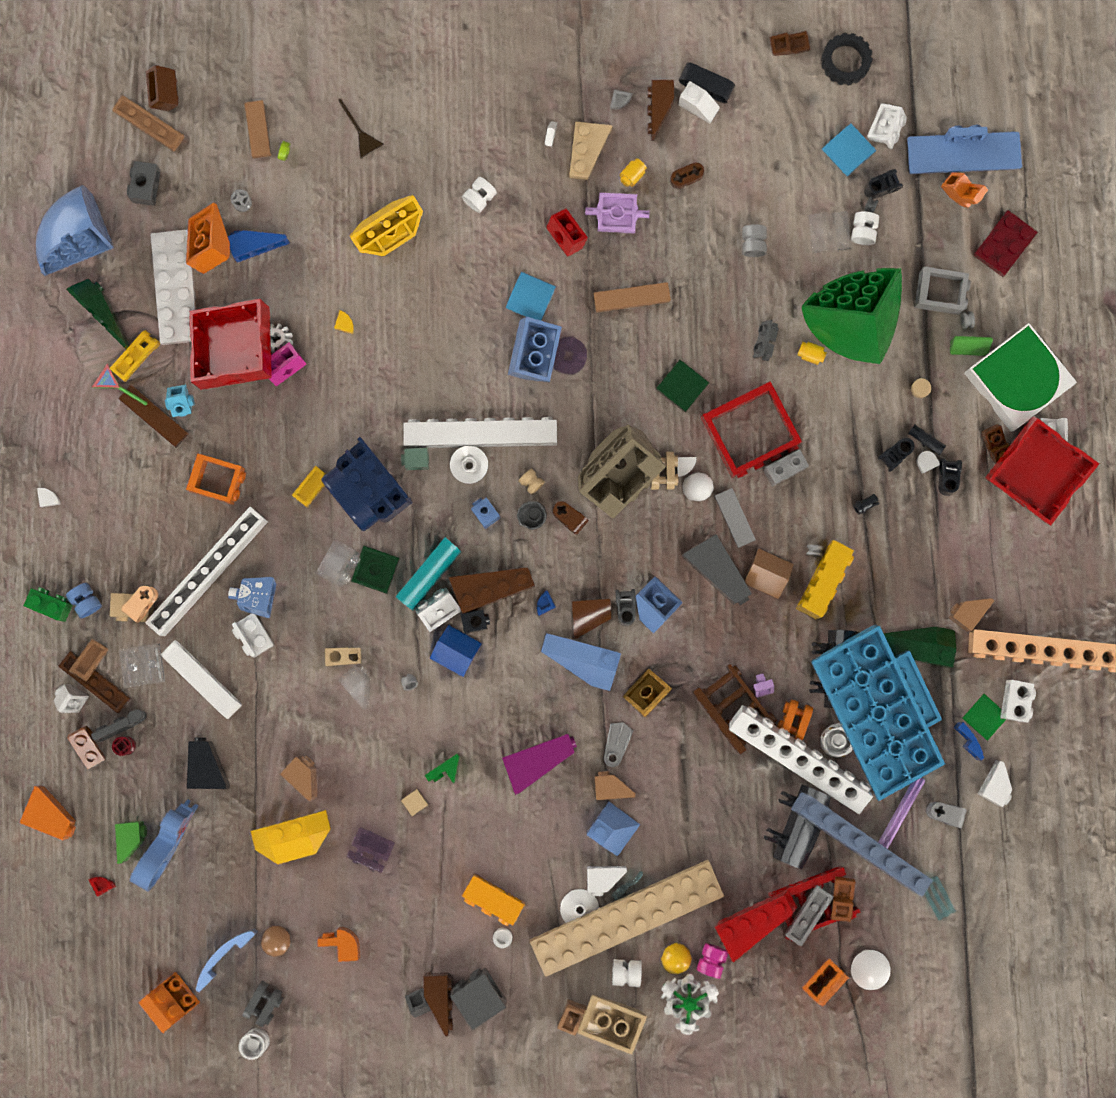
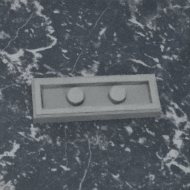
M731 488L715 495V500L737 548L755 541L756 539L733 489Z
M816 885L784 935L802 946L834 896Z

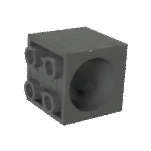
M478 968L470 974L471 976L468 980L464 981V979H461L454 984L450 996L471 1030H474L504 1010L507 1004L506 998L486 968L483 970Z

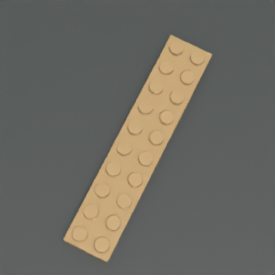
M705 860L536 936L529 941L545 977L718 900L724 897V894L709 860Z

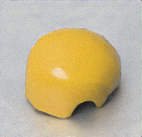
M679 943L668 945L661 957L663 968L668 973L676 975L685 972L690 967L692 961L690 950L684 944Z

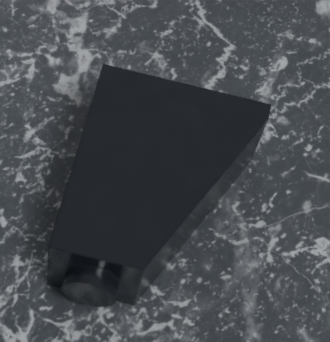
M194 737V741H188L187 789H229V781L213 742L206 741V737Z

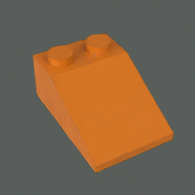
M216 203L210 204L188 219L186 264L202 274L225 262L230 256V242Z

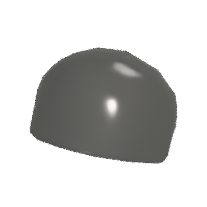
M537 501L525 502L518 509L517 519L523 527L534 530L542 527L546 522V509L544 505Z

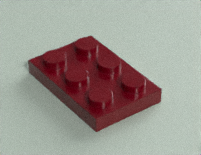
M1007 210L973 256L1001 277H1004L1038 232Z

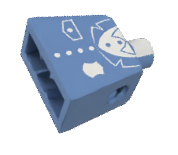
M273 577L244 578L241 581L240 588L230 587L228 598L237 600V605L242 611L270 618L277 584Z

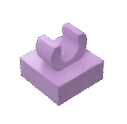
M764 674L756 675L757 684L753 685L754 696L758 698L774 693L772 679L766 681Z

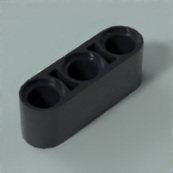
M690 62L686 63L678 80L685 87L689 81L704 89L712 99L721 103L728 102L735 87L734 82Z

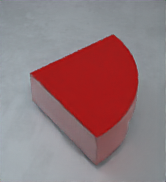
M99 876L88 879L97 897L116 887L106 877Z

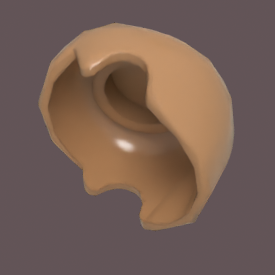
M272 926L262 934L261 947L269 956H282L290 947V934L283 927Z

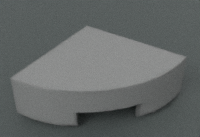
M614 90L610 110H618L625 107L630 102L632 93Z

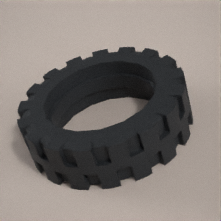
M842 33L840 36H834L825 46L821 57V66L825 70L824 74L827 77L829 76L832 82H838V85L846 84L849 86L852 83L860 82L861 79L865 78L873 61L872 49H869V43L865 42L863 37L856 36L855 33ZM842 46L852 47L857 50L862 59L860 68L849 73L837 69L832 62L834 50Z

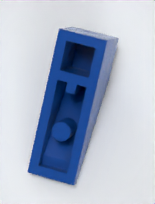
M237 230L228 236L230 250L237 263L290 244L285 234Z

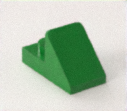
M458 753L424 775L428 782L431 780L434 782L444 777L443 772L445 771L454 784L460 755Z

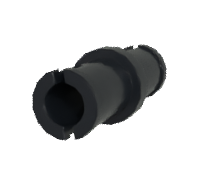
M916 424L908 433V435L921 442L923 447L927 446L938 455L947 446L934 438L932 433L928 434Z

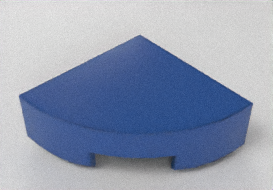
M548 590L540 596L537 602L538 616L556 608Z

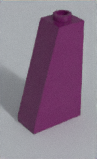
M566 734L502 757L515 795L522 792L575 753L573 748L577 746L574 737H569Z

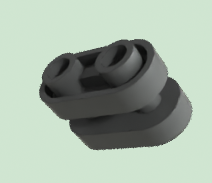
M263 980L242 1014L248 1020L252 1015L258 1017L256 1024L261 1027L270 1024L274 1017L271 1014L274 1007L279 1008L284 999L281 996L283 992L277 988L273 993L267 990L269 984ZM262 997L268 1000L263 1011L257 1008Z

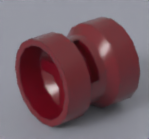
M129 736L118 737L112 743V750L118 756L130 755L136 749L135 740Z

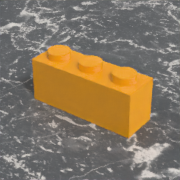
M475 873L462 895L465 898L464 902L471 906L475 904L480 906L483 913L488 916L493 914L499 917L498 921L506 926L509 924L514 925L525 905V902Z

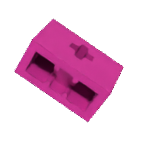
M290 342L271 355L272 378L269 380L276 387L306 365L304 359Z

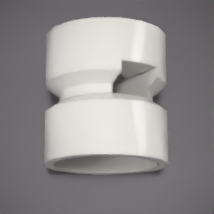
M478 177L472 184V189H468L462 195V199L470 208L480 213L486 207V201H491L497 194V191L487 180Z
M857 212L853 224L856 228L852 230L851 241L860 245L875 244L877 237L875 229L878 228L879 215L872 212Z
M614 959L612 985L624 986L627 983L629 987H640L642 962L630 960L629 963H626L625 960Z
M253 1028L248 1031L239 1043L241 1055L249 1060L259 1058L269 1046L270 1039L268 1033L261 1028Z

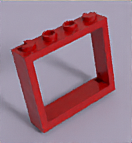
M771 381L703 414L701 417L731 478L736 476L738 479L748 474V470L752 468L758 470L765 466L764 462L770 459L774 462L782 457L781 454L786 451L792 453L799 449L798 445L802 442ZM768 393L792 441L736 468L712 421Z

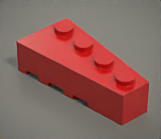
M788 889L721 919L716 924L715 929L733 963L795 912L797 906Z

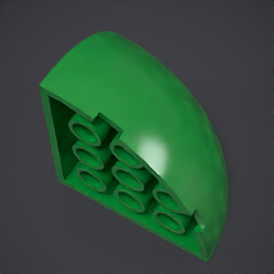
M876 268V272L865 273L862 270L850 273L825 284L820 292H814L802 305L805 322L813 335L827 348L843 357L855 361L881 364L890 347L898 322L902 295L901 268Z

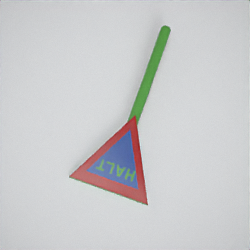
M108 364L92 386V388H117L140 403L148 404L143 399L121 387L113 372L109 369Z

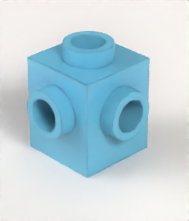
M186 384L167 388L165 405L167 410L171 411L172 417H182L191 414L192 406L195 403L193 395H189Z

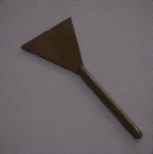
M338 99V102L358 132L360 159L384 145L363 132L342 99Z

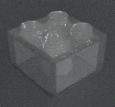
M334 540L316 574L342 587L343 584L346 585L351 577L349 573L352 568H356L360 560V554L343 543Z

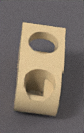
M325 648L326 667L361 664V648Z

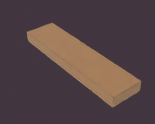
M124 95L121 96L112 109L115 114L173 152H175L185 138L183 134Z
M668 282L593 293L596 313L671 302Z

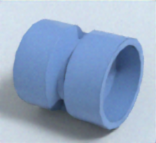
M87 582L76 586L66 594L71 605L76 606L74 610L80 619L95 613L102 607L98 598L92 596L93 590Z

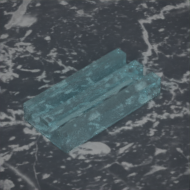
M938 876L931 878L932 882L929 887L943 913H939L928 890H926L924 895L937 920L940 921L942 918L949 916V914L955 913L956 910ZM933 882L936 883L941 895L943 896L949 908L948 910H946L940 896L938 895L933 885Z

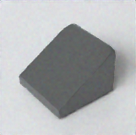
M423 988L405 996L409 1011L414 1018L431 1011L424 998Z

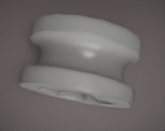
M969 311L968 314L966 312L961 313V326L963 329H967V327L974 328L975 317L972 311Z
M807 545L809 551L806 552V555L824 556L822 553L824 546Z

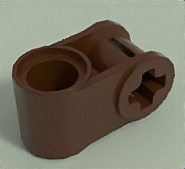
M557 502L553 507L554 517L575 535H578L589 521L583 514L566 502ZM564 506L566 514L562 513L559 515L557 507L562 508Z

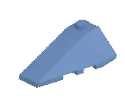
M546 633L541 650L542 653L589 685L607 691L611 690L621 653Z

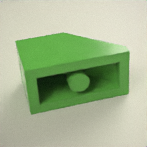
M144 821L115 824L117 864L127 862L145 841L147 827L144 825Z

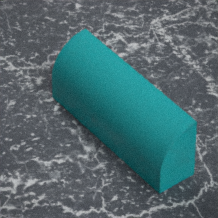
M445 537L396 595V598L413 611L462 552Z

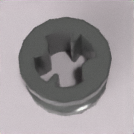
M869 197L863 212L874 213L879 200H872V197Z

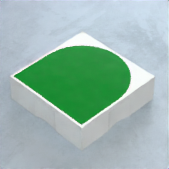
M1030 323L964 372L979 393L990 402L995 413L1011 432L1019 428L1032 416L1036 415L1077 383Z

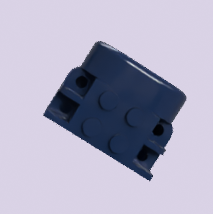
M359 437V442L350 450L347 449L345 454L339 457L336 466L325 474L321 481L361 531H366L378 521L384 523L392 520L413 502L363 439Z

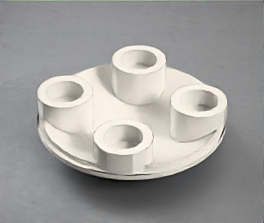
M863 950L852 962L851 975L860 987L867 990H876L884 986L888 981L890 964L882 953L875 950Z

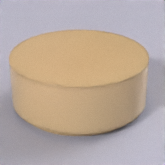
M917 379L911 386V392L917 398H924L931 392V384L926 379Z

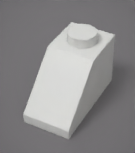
M690 81L681 94L678 104L709 124L720 109L718 104L704 89Z
M996 760L978 795L997 806L1003 807L1004 804L1007 805L1012 797L1010 794L1012 787L1005 763Z
M626 866L587 867L588 893H592V896H603V892H608L627 872Z

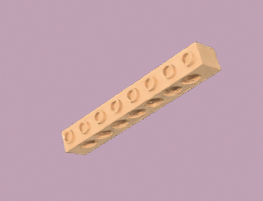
M975 629L969 632L968 653L974 654L975 658H985L986 655L993 656V660H1005V657L1012 658V662H1024V659L1031 660V664L1043 665V661L1051 662V666L1062 667L1064 663L1070 664V668L1082 669L1083 665L1089 666V670L1101 671L1102 667L1108 668V672L1116 673V644ZM988 640H991L994 644V648L991 651L986 646ZM1008 642L1013 646L1012 652L1006 650ZM1027 644L1032 647L1030 655L1025 651ZM1047 646L1051 649L1049 657L1044 652ZM1066 648L1070 651V657L1068 659L1064 656V650ZM1085 650L1090 655L1087 661L1083 657V653ZM1104 653L1108 654V662L1103 661L1102 656Z

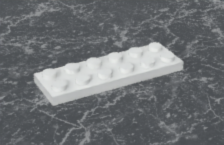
M188 230L151 233L161 345L191 342L189 311L197 310L193 268L186 264Z

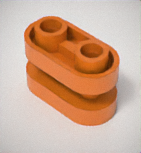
M791 699L789 702H785L782 710L785 715L783 720H779L777 727L779 729L784 728L790 734H793L794 739L803 740L813 713V707L805 704L803 709L798 708L799 702ZM795 715L800 716L797 727L791 726Z

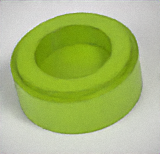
M282 142L278 153L279 160L286 161L290 151V143Z

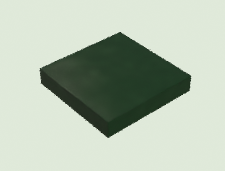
M679 360L656 390L686 413L709 385V382L682 360Z
M363 545L351 582L388 594L400 558Z

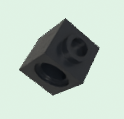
M484 610L460 614L465 634L488 630L487 625H491L489 614H485ZM475 616L480 617L482 620L478 627L471 625V619Z

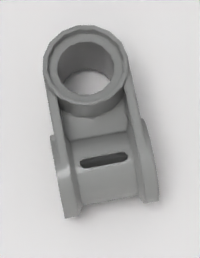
M931 802L927 805L926 813L929 818L962 829L966 809L939 802ZM935 808L940 810L939 814L934 812Z

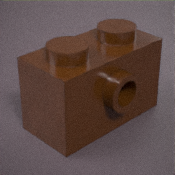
M155 65L147 70L146 82L149 108L169 112L177 107L179 97L177 95L175 69Z

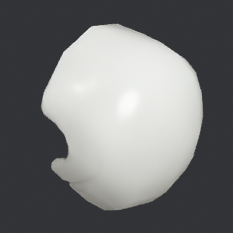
M699 472L690 474L684 479L682 485L684 495L689 500L694 501L706 500L711 496L714 489L712 479L707 474Z

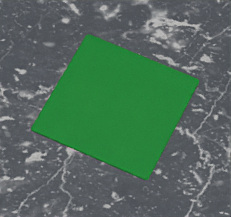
M985 694L978 699L962 718L987 741L1006 721V719L1000 718L1002 709Z

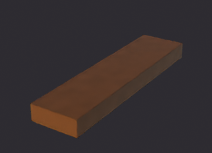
M130 384L126 390L143 399L148 404L144 405L124 392L118 399L177 448L189 433Z
M70 651L58 667L119 714L131 700V697L97 670H94L87 682L70 673V668L79 657L73 651Z

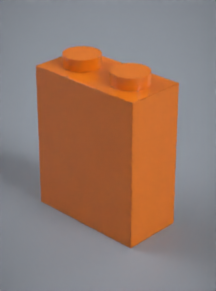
M828 959L802 989L823 1007L849 977Z

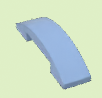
M252 929L243 932L221 946L203 968L196 990L200 992L217 975L212 968L235 944L241 949L258 931Z

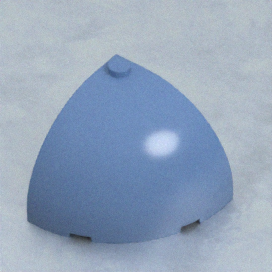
M84 185L69 191L48 209L41 220L36 235V257L44 276L114 248L94 196Z

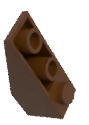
M652 80L651 87H647V98H651V105L647 106V116H651V123H648L647 133L651 134V141L655 140L673 106L674 80Z
M449 972L425 973L424 998L445 1037H448L450 1031H453V1018H449V1010H453V1000L449 998V990H452V978H449Z

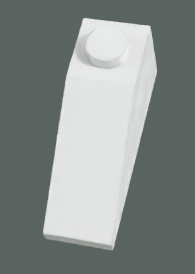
M64 684L55 692L56 697L53 701L57 710L61 713H79L89 696L71 684Z

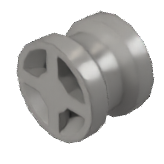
M238 189L231 194V203L236 210L246 212L251 208L252 200L245 190Z

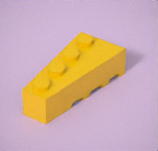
M835 540L830 541L824 556L796 607L797 610L814 619L824 617L830 600L834 598L837 592L838 583H841L846 573L844 571L846 567L850 566L854 559V556H852L853 549Z

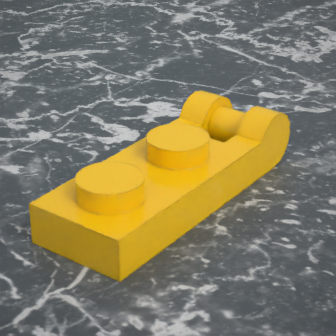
M147 330L142 331L109 368L124 382L130 378L146 358L160 345V342L156 338L153 339ZM143 342L148 344L145 348L141 346Z

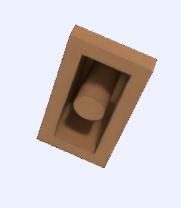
M990 598L956 603L950 610L952 614L949 616V619L966 632H970L995 600Z
M610 771L598 772L597 776H594L596 800L635 797V793L614 774H610Z

